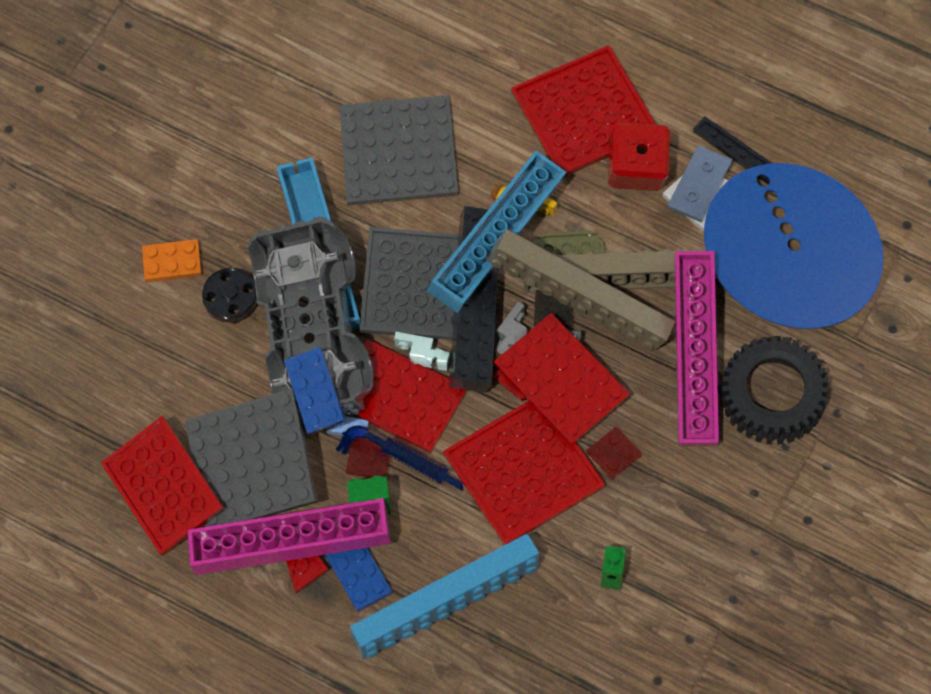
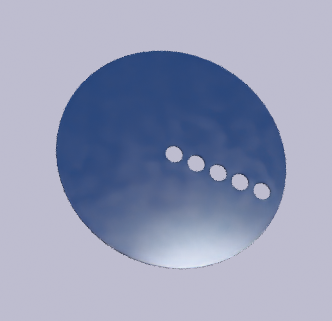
M787 163L759 165L746 169L728 180L719 189L709 205L704 224V242L706 251H714L715 275L725 290L738 303L755 315L786 327L799 329L823 328L843 322L855 315L869 302L875 293L883 268V249L878 229L862 202L848 188L834 178L801 165ZM757 176H767L770 181L769 185L765 187L760 186L756 181ZM766 191H773L777 195V201L768 202L764 197V193ZM774 207H781L785 212V216L783 218L774 217L772 209ZM780 224H790L793 232L789 235L780 231ZM788 240H798L801 245L800 249L797 251L791 250L787 245Z

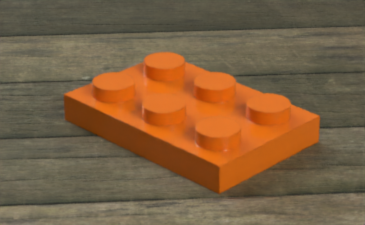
M198 239L142 246L144 279L146 283L202 276Z

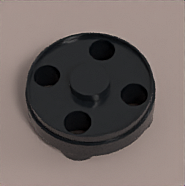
M224 268L211 274L204 283L202 290V300L206 311L218 321L230 322L232 324L240 323L242 319L251 314L257 304L255 283L246 272L237 268ZM224 278H230L227 281H222ZM246 290H252L250 293H245ZM209 299H215L213 302H208ZM232 311H238L236 314H230Z

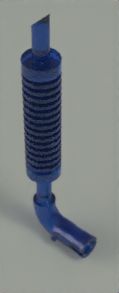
M360 425L352 426L345 432H342L343 436L336 450L340 452L341 448H343L341 452L343 455L348 453L352 442L356 441L357 437L366 438L382 447L381 453L385 455L387 453V456L391 455L390 458L398 459V462L401 461V464L405 463L404 465H408L409 468L411 466V469H415L414 471L418 470V473L422 472L421 475L429 476V479L432 478V481L435 479V482L438 484L444 481L464 491L462 483L447 474L449 469L441 468V465L438 466V463L435 465L434 461L431 462L430 459L428 461V458H424L425 456L421 457V454L417 455L418 452L410 451L411 449H407V446L404 448L403 444H397L396 440L393 442L394 439L390 437L384 440L369 432L368 428Z

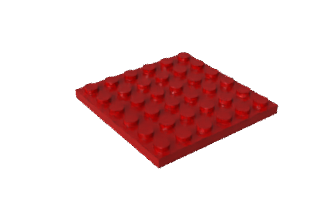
M609 45L511 87L514 98L550 161L566 171L565 176L609 157L610 137L617 123L656 125Z
M529 401L443 451L444 457L504 545L530 533L605 488L604 482L577 443L571 446Z

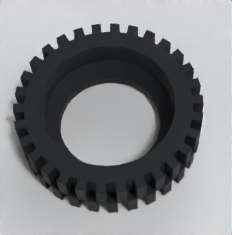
M772 336L771 342H767L766 337H761L760 344L757 343L756 339L752 340L750 347L744 344L741 347V352L737 350L733 358L729 359L728 366L724 370L721 387L722 407L725 408L726 417L731 416L730 423L732 426L738 424V432L742 433L744 429L746 430L745 437L751 439L752 435H755L756 442L761 443L762 438H766V444L772 445L773 439H777V445L783 444L784 438L787 439L788 443L794 441V436L799 440L803 438L804 431L806 434L810 433L812 426L816 427L819 418L821 419L829 387H827L828 377H825L826 370L825 367L821 368L822 362L820 359L814 361L816 354L813 351L807 354L808 347L804 344L801 348H798V341L793 340L792 344H788V338L786 337L782 338V342H777V336ZM765 363H779L791 367L803 379V397L798 404L786 411L772 412L760 408L751 400L746 388L747 377L753 368Z

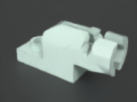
M401 332L395 333V346L402 350L411 349L409 357L410 361L415 365L420 364L432 369L437 364L438 370L448 371L451 354L439 348L434 349L433 338Z

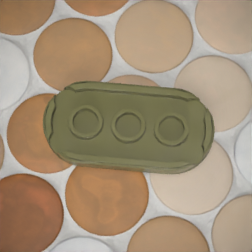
M591 231L543 233L532 241L538 247L557 255H566L567 253L585 254L587 252L595 254L605 253L603 240Z

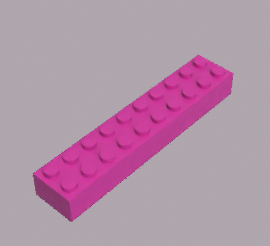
M675 251L678 447L717 446L719 443L714 251Z
M383 498L188 530L190 566L195 575L391 544L387 507Z

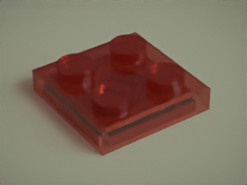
M614 427L586 450V453L611 480L615 479L642 456L639 450L617 427Z
M353 435L346 474L368 478L374 476L385 477L392 442Z

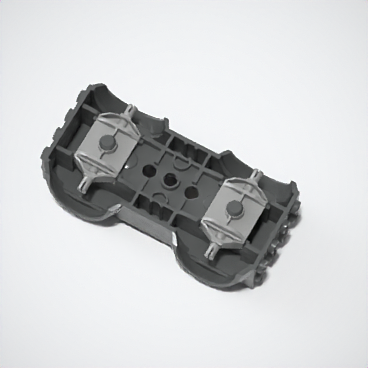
M316 217L312 219L313 221L308 222L299 221L292 226H278L275 230L259 231L258 234L252 235L248 243V250L255 282L257 305L265 307L271 349L265 354L271 394L293 389L284 360L321 347L343 414H358L360 410H365L363 398L372 390L374 374L371 359L364 344L356 335L352 334L345 288L354 281L356 264L347 237L334 223L323 217ZM302 297L309 299V304L306 307L299 306V300ZM305 315H310L309 323L302 324V318ZM308 333H312L315 336L314 341L310 344L304 341ZM299 409L300 418H301V423H302V426H303V425H304V424H303L304 421H303V418H302V415H301V412H300V409Z

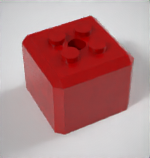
M617 123L613 128L609 142L608 184L612 188L661 190L669 175L670 129L666 125ZM639 146H643L646 148L647 152L645 154H639L636 148Z

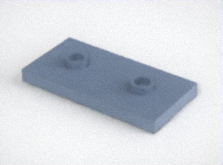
M698 146L667 205V209L702 223L709 205L732 163V159Z

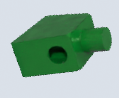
M606 546L601 587L621 590L626 556L625 548ZM608 575H613V576H615L616 578L612 579V578H609V577H607V576H608Z

